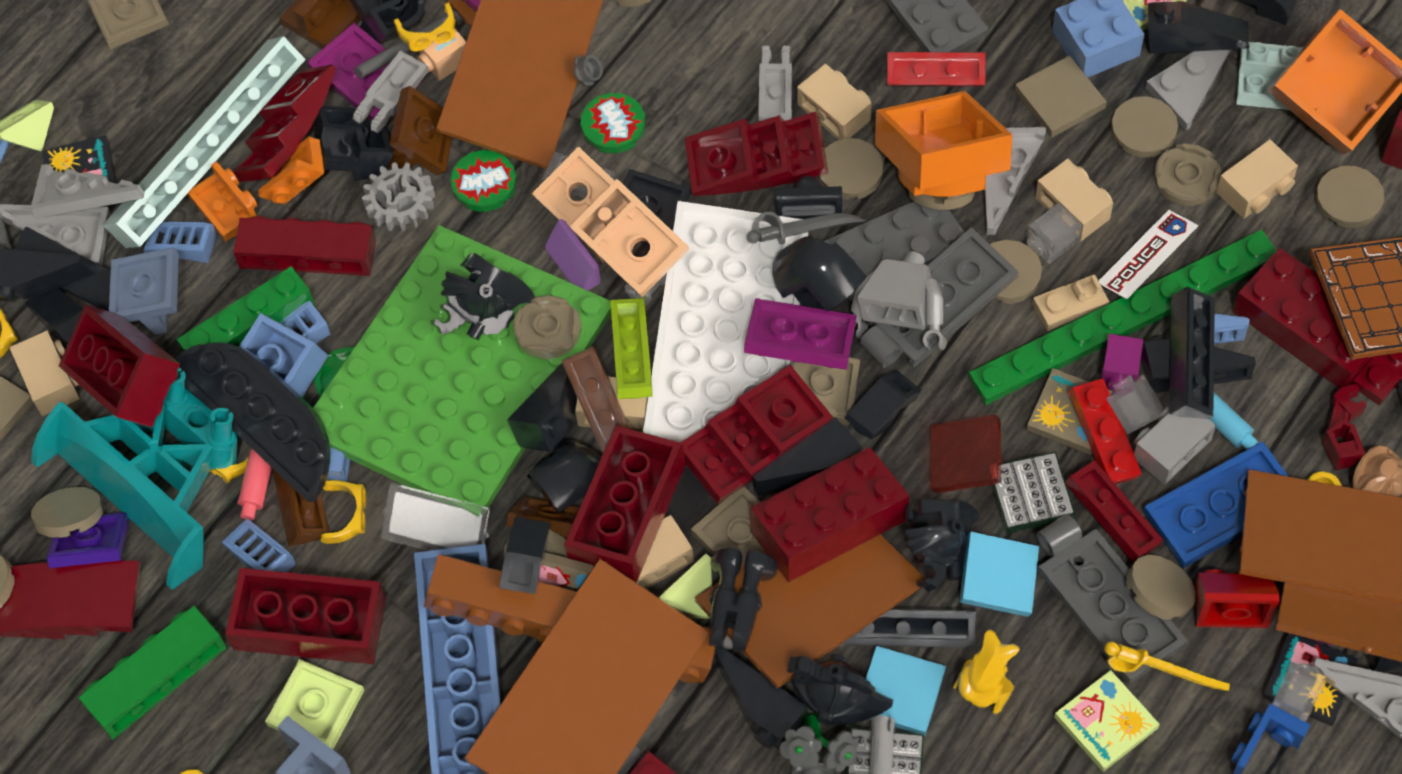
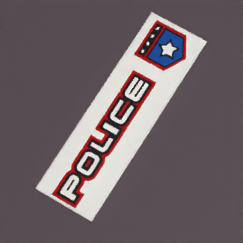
M1168 210L1099 280V283L1128 299L1199 225Z

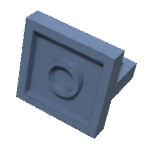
M172 247L111 260L109 312L121 315L128 322L140 320L154 335L167 333L168 314L177 313L179 253Z
M286 716L279 724L278 729L292 753L275 772L276 774H351L341 755L289 716Z

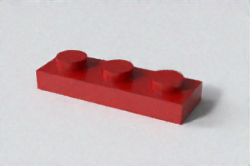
M887 52V86L985 87V53Z
M1104 379L1072 387L1068 393L1097 464L1116 485L1137 479L1142 475V472Z

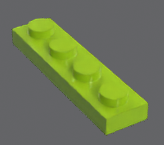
M644 298L610 300L618 399L653 397Z

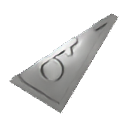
M1232 50L1193 51L1149 79L1146 83V89L1154 98L1163 101L1171 107L1177 116V122L1186 131L1191 127L1198 109L1203 105L1208 91L1211 90L1222 69L1223 63Z
M1046 127L1006 128L1013 135L1011 167L1009 171L986 176L984 196L987 235L996 234L1045 139Z
M44 164L41 165L30 210L35 218L56 216L68 212L143 199L145 192L139 184L135 185L131 181L121 180L119 184L108 182L105 176L87 172L78 173L72 169H67L62 173L54 171L51 165Z
M0 204V218L4 222L22 231L25 227H28L102 266L108 230L103 224L111 216L108 207H95L56 216L35 218L30 210L31 205Z
M1318 658L1312 661L1311 671L1402 739V677Z

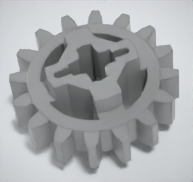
M394 162L392 163V170L387 171L386 168L381 166L380 176L374 174L369 176L371 184L363 186L365 195L362 196V200L368 217L374 218L378 227L386 222L388 231H392L395 225H399L401 231H405L406 224L411 223L414 227H417V218L420 217L427 220V209H434V188L429 175L423 176L422 168L418 167L411 171L410 163L406 162L403 169H398L397 163Z

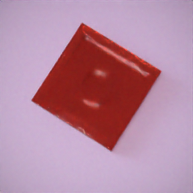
M997 414L931 425V489L934 493L1001 483V419Z

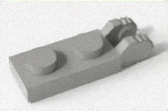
M762 46V64H759V121L781 115L784 121L792 119V64H790V46H782V64H770V47Z
M399 51L365 93V98L356 109L353 120L358 123L363 122L370 114L372 107L375 106L380 111L374 117L370 128L376 133L380 132L387 124L390 116H394L396 113L401 89L408 86L415 89L428 73V65Z

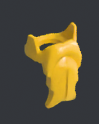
M987 630L984 635L981 651L974 655L973 660L965 662L953 688L956 689L959 685L960 695L973 705L985 708L995 703L993 713L1001 712L1014 690V685L1005 677L1007 672L1006 665L1018 653L1019 647L1015 644H1001L996 633L992 630Z

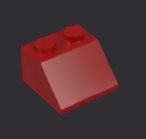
M1212 569L1204 573H1198L1194 585L1196 591V627L1269 628L1279 604L1278 590L1274 580L1243 574H1228L1222 570Z

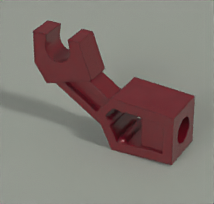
M1357 384L1341 387L1333 395L1331 401L1333 410L1322 445L1335 471L1357 466L1365 455L1354 424L1349 423L1364 413L1367 406L1365 400L1356 403L1349 399L1357 398L1360 391ZM1341 437L1345 440L1343 443H1338L1336 439Z

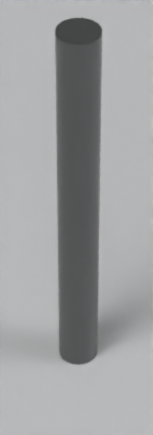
M452 10L456 24L460 21V16L455 10ZM448 15L440 17L416 33L432 32L445 22ZM401 40L355 67V74L358 78L362 79L391 62L399 51L406 53L411 49Z

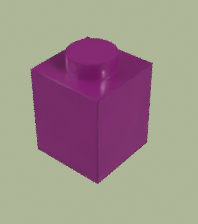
M1109 334L1101 379H1104L1109 389L1117 392L1135 391L1144 339Z

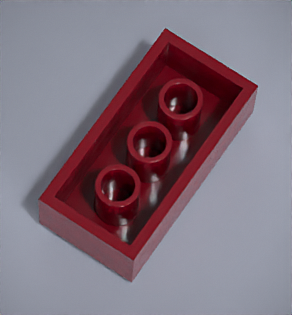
M1281 248L1275 252L1238 293L1233 310L1235 315L1248 318L1249 325L1339 389L1351 385L1355 377L1373 358L1366 357L1351 360L1317 273Z
M86 304L59 363V367L115 417L149 427L153 426L156 417L161 413L163 401L171 384L176 380L177 370L180 365L179 362L121 315Z
M615 426L564 543L569 559L594 566L601 559L637 583L686 465L682 443Z
M871 447L751 507L750 532L766 554L777 562L779 571L790 582L905 522V508L909 504L910 495Z
M239 568L225 635L233 650L374 664L386 596L381 583L378 581Z

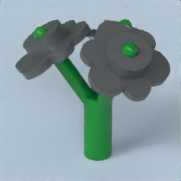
M809 715L804 720L805 726L800 727L797 731L790 729L786 732V741L780 745V753L783 757L790 759V763L793 766L791 769L792 774H833L834 770L842 772L845 766H851L855 763L857 759L856 748L859 744L858 739L852 737L850 732L842 731L838 734L836 740L830 741L822 736L820 723L816 720L817 716ZM822 746L826 747L829 751L825 756L824 763L819 762L818 754Z

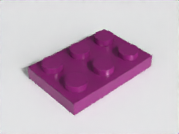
M353 23L311 58L307 64L309 69L333 64L336 71L330 87L357 109L364 100L365 93L391 62L362 79L357 77L354 71L355 67L386 49L358 25ZM373 106L367 118L373 120L380 109Z
M755 298L745 340L744 353L847 370L857 315L835 311L827 312L823 309Z

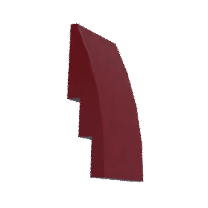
M333 64L298 71L261 109L259 114L265 122L244 141L252 152L232 171L239 183L272 178L291 157L311 128L326 99L336 71Z
M816 112L784 121L781 115L753 124H749L746 119H742L685 137L691 190L694 196L765 189L794 183L800 177L806 175L816 177L829 173L820 117Z
M789 365L738 397L734 405L707 421L703 429L682 441L685 462L715 502L719 504L753 481L755 474L831 421L833 416L794 368Z
M120 560L49 568L48 562L10 567L11 574L14 575V586L10 597L0 609L1 637L65 639V634L98 636L99 631L132 632L141 568L139 561Z

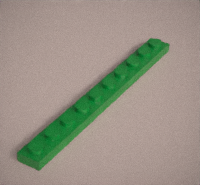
M1261 229L1136 290L1128 299L1122 297L970 371L968 379L983 403L988 405L1049 375L1053 368L1059 370L1106 347L1109 334L1126 337L1171 315L1172 297L1187 286L1204 294L1211 295L1258 272L1277 250Z

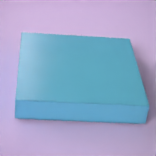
M970 532L967 535L959 602L1029 617L1032 614L1039 546Z
M876 646L866 680L871 682L876 691L893 699L892 707L880 715L888 716V722L889 718H894V727L926 736L946 666Z

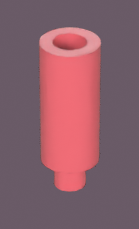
M253 449L249 452L238 498V505L242 506L240 517L254 520L256 510L263 508L272 467Z

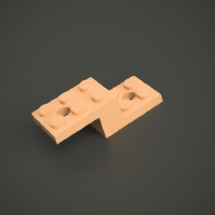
M577 147L532 193L558 220H565L578 239L602 262L605 261L641 297L689 250L688 245L618 179L614 181L580 147ZM577 186H585L588 190L587 196L581 201L571 199V192ZM646 241L650 244V250L644 257H636L632 253L633 247L637 242Z

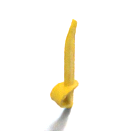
M1108 642L1104 647L1106 654L1109 655L1108 664L1116 671L1133 672L1145 664L1203 686L1229 691V683L1218 681L1151 657L1145 649L1135 650L1122 644L1118 645L1115 642Z

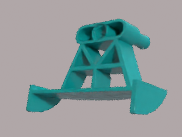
M180 367L177 370L176 380L171 384L163 401L162 411L156 417L152 427L117 418L114 415L84 422L67 405L60 401L47 416L37 433L31 456L32 464L39 467L55 455H60L120 511L127 513L130 520L173 557L166 585L171 590L203 568V527L187 511L210 470L228 468L231 465H235L237 460V434L232 430L233 413L230 412L228 414L229 409L217 408L211 411L185 388L186 374L184 371L181 372ZM165 428L184 445H162ZM153 432L152 439L146 433ZM121 440L138 456L128 461L109 442ZM155 471L179 491L176 499L173 501L147 477Z

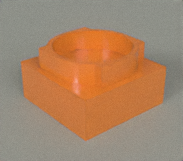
M1339 9L1327 19L1267 91L1344 155L1356 147L1402 93V60L1344 11Z
M966 91L876 110L875 146L898 168L899 180L914 196L924 194L950 197L985 190L987 175L1010 170L1013 135Z

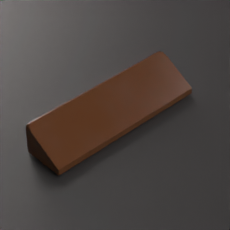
M272 468L288 545L297 546L321 540L322 534L330 533L321 492L315 502H308Z

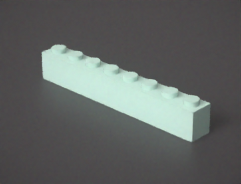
M284 36L267 40L139 183L141 189L145 192L144 198L122 202L105 221L103 226L125 248L140 247L208 171L211 164L223 154L306 59Z

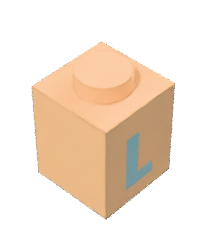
M455 28L456 35L453 40L443 44H437L432 41L428 48L419 51L420 56L417 57L420 62L428 65V73L432 72L439 81L457 70L466 41Z

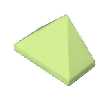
M33 100L0 120V140L42 151L54 109L52 102Z
M705 554L659 599L689 619H709L710 617L695 602V598L712 587L711 557Z

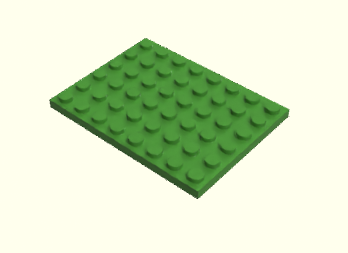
M439 225L313 409L325 426L330 447L342 452L346 458L439 502L465 508L479 517L482 512L484 516L526 448L518 446L507 419L562 363V360L592 346L611 316L610 300ZM469 253L472 255L476 253L493 266L512 273L521 279L531 289L535 297L551 295L565 299L580 315L582 332L578 343L570 352L559 358L541 359L532 357L522 351L515 341L514 319L510 321L508 328L502 329L498 335L482 334L479 341L466 335L471 324L466 322L463 325H459L458 329H453V332L439 334L437 328L431 324V320L438 319L441 323H444L448 317L447 313L440 308V305L445 304L447 301L445 296L441 295V291L444 290L441 283L446 279L445 272L448 271L468 279L471 272L460 266V264ZM523 303V304H520V305L516 306V307L513 309V316H514V318H515V314H516V312L519 310V308H520L521 306H522V308H523L525 305H527V304H529V303Z

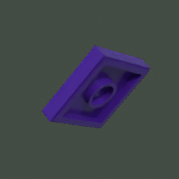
M127 513L105 514L87 531L80 533L79 529L70 531L71 536L52 538L47 555L49 568L120 561L129 526Z

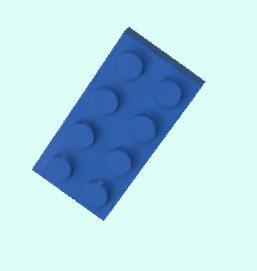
M1264 442L1255 445L1144 507V514L1182 568L1242 536L1245 491L1249 470L1288 476Z

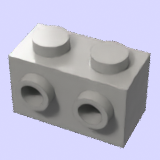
M1169 406L1159 416V423L1152 429L1146 427L1134 441L1136 444L1134 455L1137 462L1164 485L1212 440L1216 427L1209 419L1170 415Z

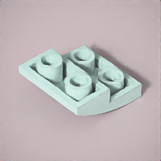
M1249 42V49H1241L1236 104L1289 110L1267 90L1303 47Z

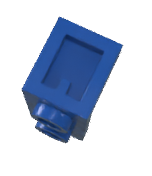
M1271 703L1265 714L1257 711L1247 730L1253 736L1248 745L1240 742L1231 759L1233 763L1237 764L1233 774H1242L1264 732L1271 734L1272 739L1283 746H1293L1299 749L1310 724Z

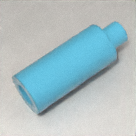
M1214 393L1213 418L1209 420L1216 425L1215 428L1236 448L1242 445L1248 450L1259 444L1252 436L1254 429Z

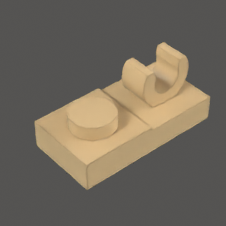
M1091 275L1034 297L1032 305L1046 330L1050 331L1108 305L1110 301L1097 277Z

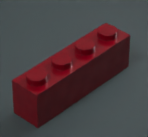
M262 216L240 217L233 253L240 269L284 271L292 266L295 272L371 276L376 239L372 226L362 222L347 224L333 223L328 220L311 222L300 221L295 218L276 220L267 219Z

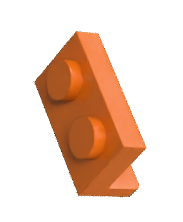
M308 137L301 142L271 180L258 190L259 197L271 200L277 204H286L324 174L320 140Z
M216 161L211 164L214 174L193 187L187 194L207 221L214 225L216 232L226 243L237 235L240 217L251 218L256 216L254 208L257 207V203L248 190L242 192L237 186L239 182L234 173L229 168L224 170Z

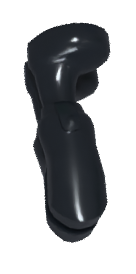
M724 548L713 553L710 565L714 572L720 574V584L715 587L709 597L710 604H712L709 623L710 646L723 648L728 628L733 629V649L746 651L757 613L763 606L761 595L757 591L761 581L772 580L777 574L778 565L773 558L758 551H748L745 559L743 584L739 593L736 594L735 582L737 575L741 571L743 561L741 551L737 548Z

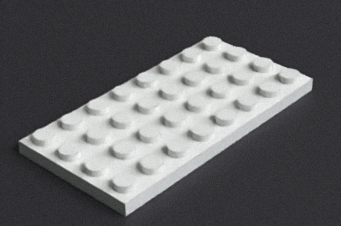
M682 201L677 202L673 232L688 245L689 250L667 272L651 376L653 397H648L643 433L681 443L703 429L707 421L734 405L738 397L789 366L790 360L744 353V347L755 298L800 306V303L793 294L783 299L776 288L772 275L773 262L781 249L802 237L808 236V233L786 237L785 244L782 245L779 244L777 239L764 242L758 241L751 244L747 241V233L752 231L753 222L762 213ZM779 216L782 224L803 220ZM759 222V229L771 226L768 222Z

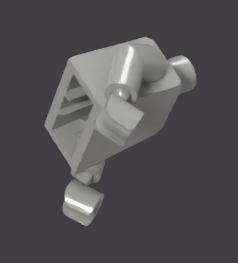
M910 251L907 252L903 261L890 259L881 261L877 269L868 274L855 290L850 311L853 312V315H857L855 326L858 324L857 338L861 339L869 330L868 325L864 321L922 330L925 329L927 324L929 325V331L923 336V344L930 350L931 339L939 336V349H945L947 340L940 332L944 313L943 296L937 280L931 278L929 267L924 265L925 259L921 254Z

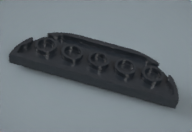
M220 342L199 344L177 355L174 359L180 363L181 372L184 371L186 374L185 386L210 410L213 411L217 408L229 409L228 414L230 412L233 413L232 430L308 502H315L328 476L330 444L325 426L310 404L258 356L240 346Z

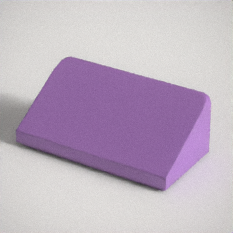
M560 219L546 243V250L570 283L585 290H590L600 284L599 265L566 221Z

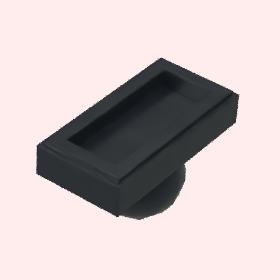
M806 175L800 177L795 181L793 188H775L776 214L783 217L808 219L827 214L842 213V186L824 187L821 180L814 176Z

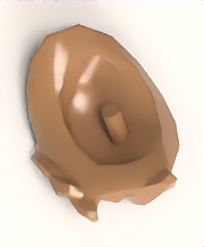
M1377 445L1371 448L1356 467L1353 477V488L1399 497L1402 494V460L1388 447Z

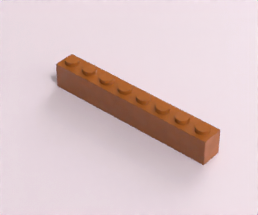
M438 554L424 607L431 609L433 613L440 616H458L465 618L473 625L495 626L501 628L507 634L515 636L524 634L535 637L539 642L543 643L577 592L543 582H538L536 594L499 588L502 571ZM709 634L679 680L687 683H704L711 669L715 647L709 645Z

